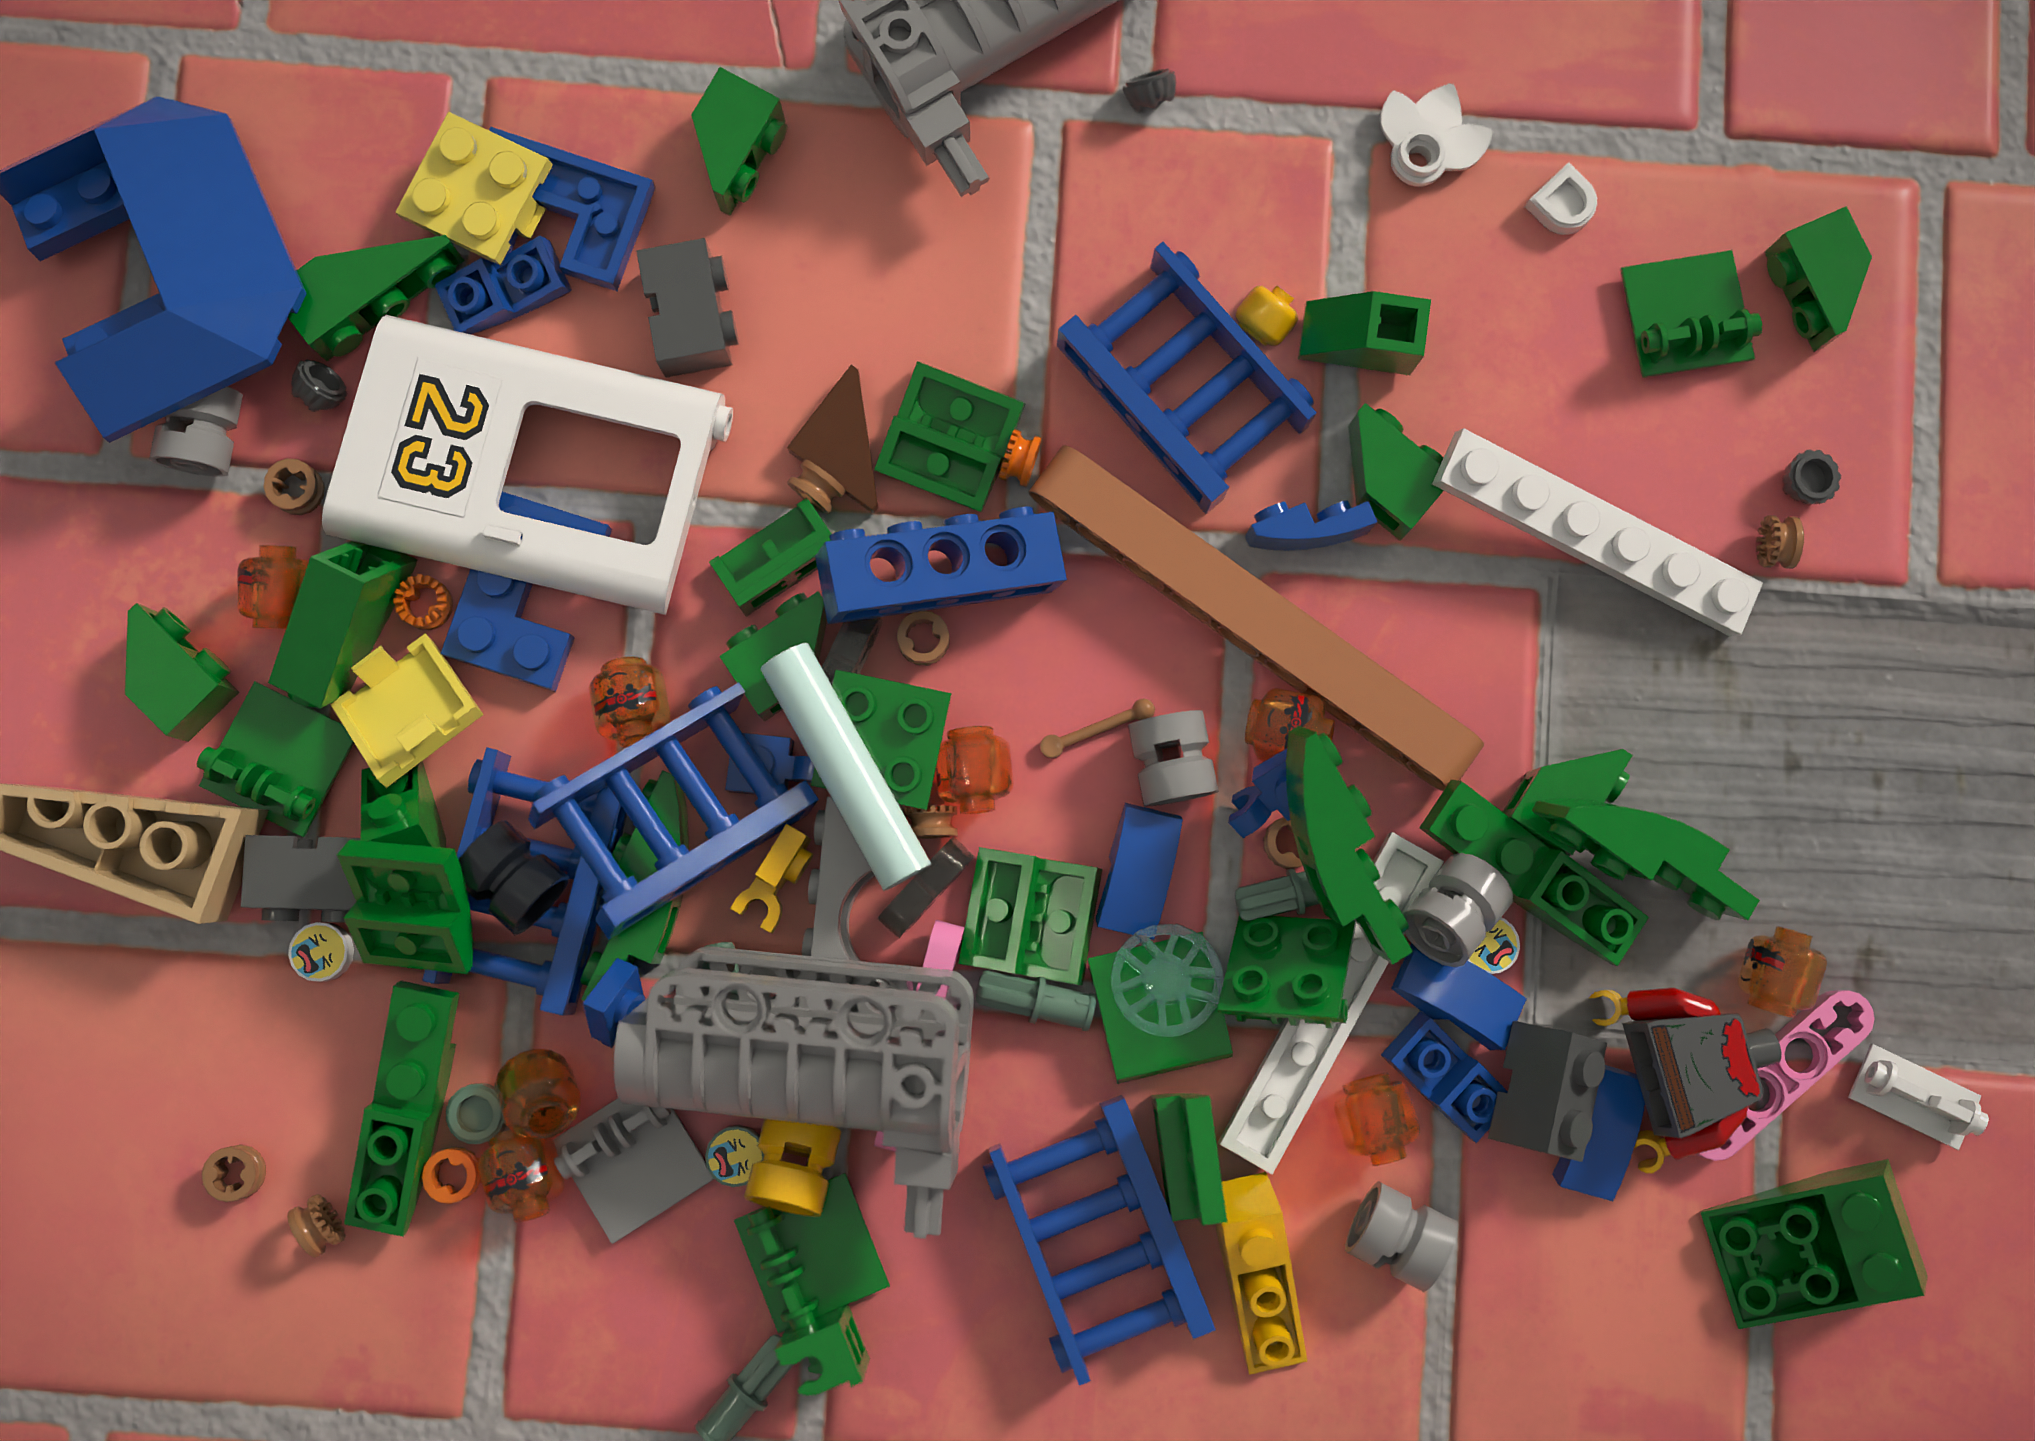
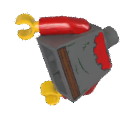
M1677 988L1630 991L1627 997L1623 998L1613 990L1605 989L1594 992L1589 999L1604 996L1610 998L1615 1005V1013L1610 1019H1592L1594 1023L1600 1026H1608L1620 1021L1624 1015H1629L1634 1020L1622 1023L1653 1129V1131H1640L1634 1148L1646 1144L1653 1147L1657 1152L1655 1158L1639 1162L1637 1168L1644 1173H1654L1663 1165L1666 1156L1671 1155L1674 1159L1678 1160L1722 1147L1746 1119L1747 1106L1759 1101L1763 1097L1764 1091L1757 1069L1777 1064L1781 1060V1047L1775 1034L1767 1028L1746 1033L1743 1020L1739 1014H1721L1713 1000Z

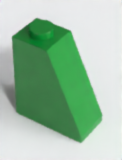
M349 541L311 556L268 683L288 692V697L292 701L303 706L318 707L320 709L336 701L348 690H351L358 677L351 667L372 651L395 607L393 603L394 598H396L395 591L399 589L402 581L405 582L408 579L407 577L412 575L417 559L405 553L355 541Z

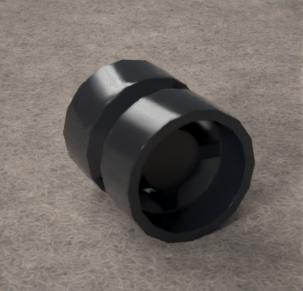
M503 820L483 832L458 860L467 892L476 901L489 898L490 905L488 911L511 933L518 935L529 929L554 905L566 889L570 878L545 854L532 857L529 851L531 842L511 823Z

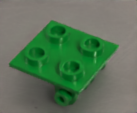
M1733 250L1627 266L1620 269L1642 378L1755 359L1751 340L1753 337L1761 335L1762 320L1758 313L1750 314L1744 308Z
M835 669L832 687L895 800L900 805L927 810L952 693ZM814 767L811 786L827 789Z
M254 681L219 748L215 750L211 747H206L197 760V767L204 770V776L199 786L240 807L269 810L266 816L267 820L301 837H305L354 742L343 724L307 706L300 705L290 698Z
M1239 915L1218 1003V1013L1234 1015L1238 1022H1245L1247 1019L1270 1020L1271 1018L1272 1024L1280 1025L1283 1018H1288L1291 1026H1298L1300 1019H1305V1023L1325 1024L1326 1028L1331 1029L1335 1027L1336 1023H1346L1348 1018V1001L1342 998L1356 921L1353 920L1342 927L1332 919L1269 916L1246 922Z
M846 1173L827 1180L829 1186L822 1214L819 1217L791 1214L771 1209L768 1206L734 1219L778 1334L790 1328L793 1331L802 1329L814 1323L816 1317L890 1286Z

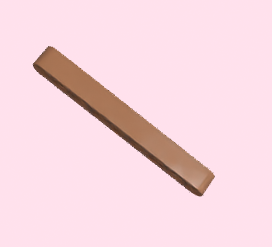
M1063 445L1028 491L1032 499L1047 512H1054V516L1438 790L1444 791L1451 779L1461 780L1484 747L1483 741L1465 725L1076 449Z

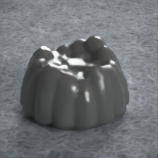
M1169 69L1152 71L1129 79L1125 82L1126 85L1122 87L1124 95L1132 108L1140 113L1144 107L1155 108L1158 105V101H1173L1176 92L1175 72L1169 71Z
M306 359L298 363L291 381L292 395L300 397L309 410L313 412L329 410L338 406L347 396L346 386L335 371L317 361Z
M1806 450L1795 456L1792 462L1786 466L1783 477V491L1785 494H1789L1792 499L1801 501L1804 504L1825 503L1826 500L1832 499L1835 492L1840 488L1841 474L1838 472L1839 467L1830 455L1824 454L1821 450Z

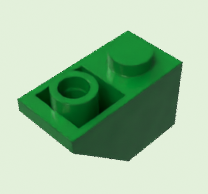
M719 67L691 116L719 209L730 216L739 201L745 203L754 192L759 179L757 169L767 153L773 155L779 149L787 131V124L785 123L780 98Z
M1847 206L1785 232L1764 252L1768 259L1767 269L1770 278L1777 287L1783 289L1793 309L1792 319L1794 326L1803 338L1808 339L1813 352L1824 348L1847 330L1872 259L1867 245Z
M1370 291L1306 301L1298 359L1411 375L1424 357L1431 299Z
M1365 403L1348 426L1356 505L1368 501L1378 523L1401 541L1443 493L1444 490L1432 485L1443 457L1431 447L1426 445L1419 447L1402 433L1403 426L1392 414L1381 408L1374 410Z
M819 591L810 597H807L804 592L791 597L776 609L775 613L778 618L760 630L756 625H751L741 630L727 641L726 645L729 650L719 656L735 681L740 683L745 691V696L764 722L783 709L760 670L761 667L776 655L802 643L809 644L819 662L827 624L823 597Z
M136 603L128 610L125 695L166 736L189 742L239 693L226 679L231 670L207 648H203L199 652L185 638L191 632L190 629L170 610L163 607L157 612Z
M1624 749L1531 770L1523 777L1503 813L1549 848L1562 850L1565 854L1571 856L1576 849L1570 848L1550 836L1547 831L1551 824L1532 812L1536 802L1552 799H1580L1603 803L1606 801L1611 804L1618 798L1629 780L1630 774L1626 773L1624 769L1633 755ZM1581 847L1580 850L1576 851L1582 853L1585 849Z
M423 761L387 788L377 780L370 767L361 771V841L446 848V836Z

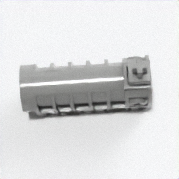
M838 0L842 13L846 17L843 33L845 44L851 57L890 119L906 138H910L926 166L938 160L961 197L967 193L972 195L978 192L980 186L990 179L967 143L970 141V121L961 108V92L1119 1Z
M712 946L700 947L682 961L678 970H673L660 978L651 988L649 997L618 1023L614 1050L616 1093L623 1104L882 1131V1146L896 1147L894 1184L907 1185L904 1232L914 1233L913 1237L926 1239L927 1235L939 1236L941 1234L944 1190H950L958 1172L959 1139L965 1114L974 1004L973 989L966 978L951 970ZM704 961L710 963V970L698 968L703 965ZM734 964L741 965L738 973H732L735 970ZM756 967H766L775 972L778 977L751 975L750 973ZM793 970L801 971L798 979H794ZM822 973L829 974V982L817 980ZM853 976L861 977L858 985H851ZM876 979H886L894 983L898 989L871 987L869 984ZM912 982L921 983L918 991H913ZM941 985L950 986L951 996L960 998L961 1004L952 1006L943 997L936 996ZM676 988V995L674 996V998L664 997L665 995L670 994ZM737 990L738 994H732L731 991ZM769 993L776 994V996L770 997Z

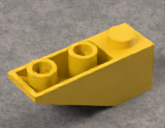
M1267 1172L1223 1181L1222 1187L1227 1223L1215 1224L1248 1373L1251 1375L1307 1362L1283 1212Z

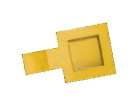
M786 824L757 870L756 878L750 888L739 894L730 909L743 915L752 901L763 900L768 907V914L760 927L773 934L782 917V905L776 894L779 889H782L787 880L796 884L805 872L813 857V853L806 850L812 839Z

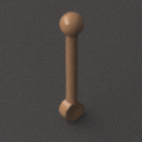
M1139 699L1134 703L1132 709L1062 737L1047 735L1041 741V752L1047 758H1057L1062 754L1065 747L1135 719L1140 721L1153 717L1155 706L1149 699Z

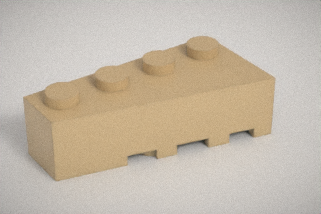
M0 783V851L197 924L227 921L243 879L245 835H260L269 810L47 786Z

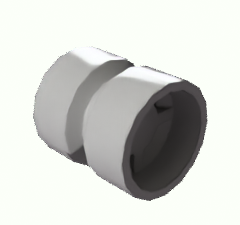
M227 386L165 416L166 423L155 426L149 460L158 465L182 472L205 476H228L234 442L226 436V433L237 428L243 394Z
M1193 710L1165 714L1136 721L1128 725L1134 758L1144 761L1145 768L1138 774L1144 807L1176 803L1219 792L1213 760L1202 755V749L1209 743L1203 711ZM1181 746L1183 758L1163 761L1162 749Z
M1457 853L1451 855L1432 878L1429 888L1423 889L1403 915L1409 925V929L1405 931V934L1412 944L1428 958L1450 967L1463 966L1485 939L1486 932L1493 929L1513 903V892L1507 880L1486 861L1470 854Z
M1378 1181L1368 1191L1357 1210L1347 1235L1345 1251L1376 1268L1381 1267L1385 1263L1390 1264L1393 1277L1422 1292H1426L1437 1281L1451 1255L1456 1241L1458 1223L1426 1205L1421 1206L1417 1210L1412 1209L1410 1197Z

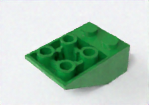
M1888 1159L1828 1171L1700 1212L1738 1329L1921 1297L1925 1294L1928 1275Z

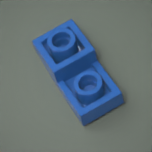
M540 235L506 254L501 265L480 258L435 285L454 331L470 335L522 316L572 291L566 275L563 274L559 267L560 262L550 240Z
M1348 500L1336 503L1316 514L1319 521L1317 523H1314L1306 503L1289 509L1286 502H1280L1254 515L1257 523L1251 525L1245 538L1249 547L1281 551L1309 550L1347 542L1366 535L1378 521L1368 501L1351 508Z
M1129 803L1124 804L1109 854L1111 862L1110 871L1095 917L1097 927L1152 940L1155 939L1176 859L1183 822L1181 816Z
M1411 943L1410 947L1413 952L1404 958L1391 989L1433 1020L1448 1019L1487 1049L1505 1050L1509 1042L1513 1021H1518L1527 998L1468 960L1463 966L1459 967L1442 965L1428 958Z
M1419 1012L1381 1054L1421 1095L1475 1143L1490 1129L1498 1091L1508 1093L1480 1062L1468 1056L1431 1017L1422 1012Z
M1605 1065L1604 1077L1598 1086L1592 1115V1136L1586 1145L1583 1162L1563 1157L1559 1158L1552 1175L1560 1187L1614 1201L1629 1165L1645 1108V1101L1637 1074Z

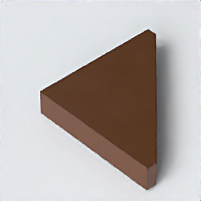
M851 364L787 449L790 454L801 462L809 460L822 468L845 488L846 495L874 514L879 506L860 375L858 369Z

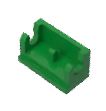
M807 497L797 503V507L721 557L718 555L709 561L745 616H748L817 570L815 555L826 541H830L829 536L832 533Z
M849 1304L816 1317L814 1323L802 1329L793 1331L790 1328L786 1330L774 1349L780 1366L796 1364L803 1358L808 1357L810 1363L808 1371L821 1374L817 1379L806 1380L799 1386L798 1393L806 1396L820 1394L848 1381L851 1387L862 1383L870 1361Z

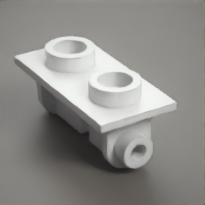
M1870 1044L1848 1098L1956 1150L1960 1149L1966 1135L1972 1133L1979 1136L1982 1134L1989 1120L1988 1115L1981 1111L1979 1104L1981 1095L1874 1044Z

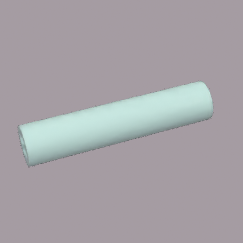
M802 643L766 662L760 670L883 891L895 887L931 865L930 860L809 644Z

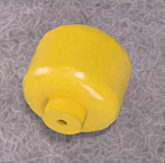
M1277 285L1272 292L1263 286H1256L1250 291L1236 311V318L1239 321L1238 325L1263 345L1277 346L1286 338L1298 322V313L1289 306L1294 298Z

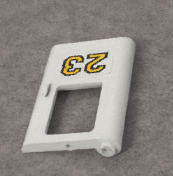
M385 315L377 324L325 498L322 513L323 531L326 535L666 615L709 452L714 449L718 440L727 441L733 421V408L725 406V395ZM542 405L673 436L681 441V448L657 537L651 544L641 545L500 510V496L522 418L529 406Z

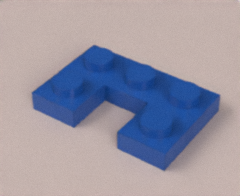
M490 127L489 131L548 158L553 164L543 185L539 183L532 197L540 206L545 207L546 210L576 220L559 265L563 274L618 291L655 191L652 179ZM514 231L508 242L511 246L507 254L513 250L518 233Z
M503 491L501 493L499 508L503 512L607 537L611 535L612 529L607 524ZM470 569L441 654L447 658L556 692L575 637L569 633L521 618L533 585L532 583Z

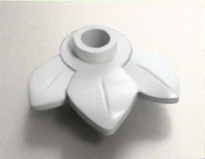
M1447 84L1428 92L1416 104L1404 94L1392 91L1380 113L1381 130L1393 146L1390 156L1392 169L1400 180L1412 186L1432 184L1441 177L1444 171H1463L1469 169L1484 155L1492 138L1493 131L1488 127L1477 124H1462L1461 105L1454 84ZM1413 153L1423 155L1426 158L1427 165L1424 167L1414 165L1409 160V155Z

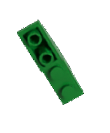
M1297 726L1288 733L1286 787L1291 827L1309 884L1326 916L1342 927L1356 920L1373 952L1391 964H1395L1413 952L1403 935L1409 929L1408 922L1401 910L1390 898L1386 901L1383 900L1374 884L1381 877L1369 855L1362 848L1355 851V849L1376 837L1366 821V818L1372 815L1370 806L1355 785L1351 784L1347 787L1337 769L1338 766L1343 764V761L1331 739L1325 733L1318 735L1317 732Z
M662 770L658 781L649 779L642 793L677 845L685 844L688 849V813L685 794L672 774ZM636 827L632 835L625 832L618 841L612 856L627 878L634 876L639 883L658 871L654 866L658 859ZM683 894L609 939L603 953L595 951L592 954L580 980L581 984L587 986L581 1000H586L616 958L632 965L635 964L637 958L649 964L661 963L673 934Z
M1451 779L1419 827L1453 854H1470L1489 863L1507 880L1513 892L1514 903L1611 965H1619L1649 919L1646 914L1562 850L1549 848L1460 780Z
M1539 800L1532 809V812L1551 824L1547 832L1554 839L1576 850H1580L1583 847L1593 854L1594 857L1591 864L1599 871L1620 881H1623L1626 875H1631L1651 881L1654 880L1672 890L1677 891L1680 888L1690 895L1687 904L1711 919L1720 920L1722 915L1725 914L1748 921L1760 901L1719 871L1730 849L1707 834L1680 821L1653 812L1593 800Z
M400 981L393 986L373 1102L364 1109L344 1225L404 1237L408 1231L423 1185V1168L431 1157L450 1079L456 1044L451 1043V1037L459 999L458 992L406 981Z

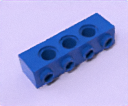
M1026 506L1005 510L999 514L1000 519L979 521L977 514H963L944 520V526L923 529L920 521H909L888 527L887 534L865 536L864 529H847L835 532L829 536L830 541H826L815 555L827 623L835 624L1051 593L1067 580L1054 512L1034 514L1033 507ZM985 543L996 544L1004 550L1007 557L1006 566L995 565L988 559L985 553ZM934 550L944 553L951 562V574H942L934 570L928 560V551ZM882 558L891 563L896 573L895 581L885 582L878 579L871 570L870 560Z

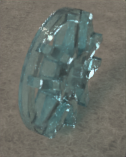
M1159 924L1135 932L1117 951L1111 972L1112 993L1120 1012L1135 1027L1157 1036L1171 1037L1183 1035L1204 1024L1217 1008L1223 986L1222 966L1213 947L1201 934L1179 924ZM1171 935L1164 953L1152 942L1150 937ZM1179 937L1194 943L1183 960L1172 955ZM1139 943L1153 957L1147 965L1130 953ZM1200 949L1208 958L1212 968L1190 966ZM1125 961L1141 975L1121 983L1120 974ZM1191 978H1214L1212 993L1191 988ZM1144 986L1147 996L1129 1006L1122 993ZM1186 998L1208 1002L1200 1014L1191 1019ZM1156 1002L1159 1024L1148 1022L1137 1013ZM1177 1003L1183 1024L1167 1026L1165 1005Z

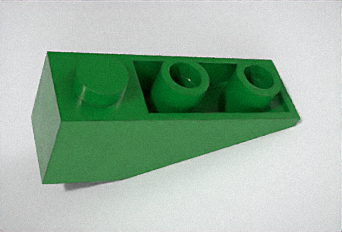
M446 235L317 256L297 270L307 294L298 313L290 312L288 319L307 344L325 361H329L334 356H344L356 349L362 342L363 335L377 326L385 315L400 317L408 309L409 301L427 288H436V283L454 274L456 267L465 260Z

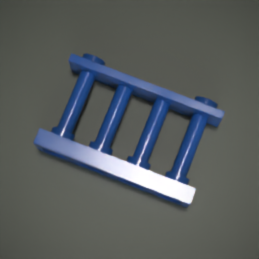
M1162 242L1154 248L1150 266L1157 276L1098 326L1091 323L1087 327L1075 314L1058 329L1057 347L1201 510L1207 514L1224 499L1229 489L1224 480L1227 478L1226 471L1286 420L1301 434L1309 427L1317 412L1311 407L1314 402L1307 389L1294 378L1287 380L1197 280L1200 275L1193 262L1181 251H1177L1174 254ZM1173 293L1195 318L1136 368L1128 366L1124 369L1110 353L1113 351L1112 343ZM1211 335L1233 361L1175 410L1172 411L1167 408L1162 412L1148 396L1151 393L1150 385ZM1249 377L1271 403L1210 454L1205 451L1200 455L1186 439L1189 436L1188 428Z
M739 682L723 692L720 691L718 686L704 691L688 704L689 712L573 780L569 781L566 775L559 776L545 784L534 794L537 801L532 803L528 818L533 828L536 829L556 817L606 892L602 895V898L606 903L601 906L595 921L608 940L774 837L783 830L786 824L791 826L806 817L818 802V797L806 780L790 790L787 789L784 783L777 785L730 716V713L736 711L745 694ZM708 726L758 798L754 802L758 810L741 820L738 819L735 813L727 814L680 744ZM660 756L708 827V830L704 833L708 840L690 852L685 844L677 845L629 774ZM607 786L658 859L654 863L658 871L639 883L634 876L628 878L625 876L578 806V803Z
M486 747L483 760L477 759L469 775L468 792L473 794V798L457 852L458 859L483 832L493 825L501 795L533 803L537 801L534 794L548 782L507 772L511 756L499 750ZM607 786L578 803V806L612 855L618 841L622 837L627 813ZM527 838L531 842L529 851L532 857L545 854L561 870L567 872L570 879L574 880L568 903L561 902L558 907L552 906L533 924V926L552 930V936L558 938L553 960H545L543 965L473 948V966L469 972L536 988V994L543 996L539 1010L562 1016L575 1014L583 985L580 983V980L589 961L598 928L595 919L601 906L604 905L605 901L602 895L606 891L576 846L574 849ZM467 892L470 910L492 915L488 911L490 905L489 898L476 901ZM425 970L422 981L432 984H449L452 973Z
M1122 1095L1099 1103L1104 1117L1094 1121L1095 1128L1010 1162H1007L1001 1144H997L989 1148V1154L993 1162L983 1166L995 1200L1005 1196L1008 1200L1059 1334L1049 1338L1059 1368L1062 1373L1073 1369L1079 1386L1090 1382L1084 1357L1170 1322H1173L1174 1327L1186 1323L1193 1339L1216 1330L1174 1222H1172V1217L1130 1110ZM1103 1150L1106 1151L1107 1155L1118 1151L1127 1173L1116 1178L1118 1184L1029 1219L1017 1185ZM1125 1207H1128L1129 1212L1141 1209L1149 1231L1139 1235L1141 1241L1055 1276L1051 1275L1039 1242ZM1150 1264L1152 1270L1160 1266L1164 1267L1171 1288L1161 1292L1162 1299L1074 1334L1062 1304V1299Z

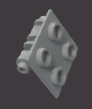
M618 1098L550 1141L559 1155L554 1159L558 1171L566 1180L572 1177L611 1244L714 1180L707 1169L704 1158L675 1110L670 1108L623 1104Z

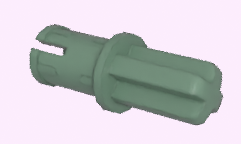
M1293 868L1287 869L1286 876L1239 887L1235 890V903L1241 919L1246 922L1296 910L1298 915L1305 914L1306 907L1319 904L1305 871L1296 873Z
M986 970L982 972L978 981L976 1002L982 1006L1029 1016V1023L1035 1024L1038 1018L1081 1028V1030L1088 1032L1095 1011L1096 994H1088L1046 984V978L1039 976L1036 982Z
M777 1334L772 1335L739 1375L732 1373L727 1379L729 1384L727 1390L703 1419L699 1420L695 1425L696 1431L705 1441H731L756 1410L764 1411L768 1406L766 1398L794 1365L780 1366L774 1349L781 1336Z

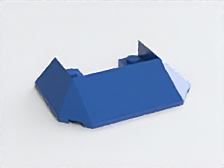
M156 96L0 170V195L12 206L26 246L39 261L45 260L130 219L158 288V294L63 338L62 341L68 356L54 362L107 442H113L273 365L282 346V343L277 338L289 313H298L307 293L238 133L227 113Z

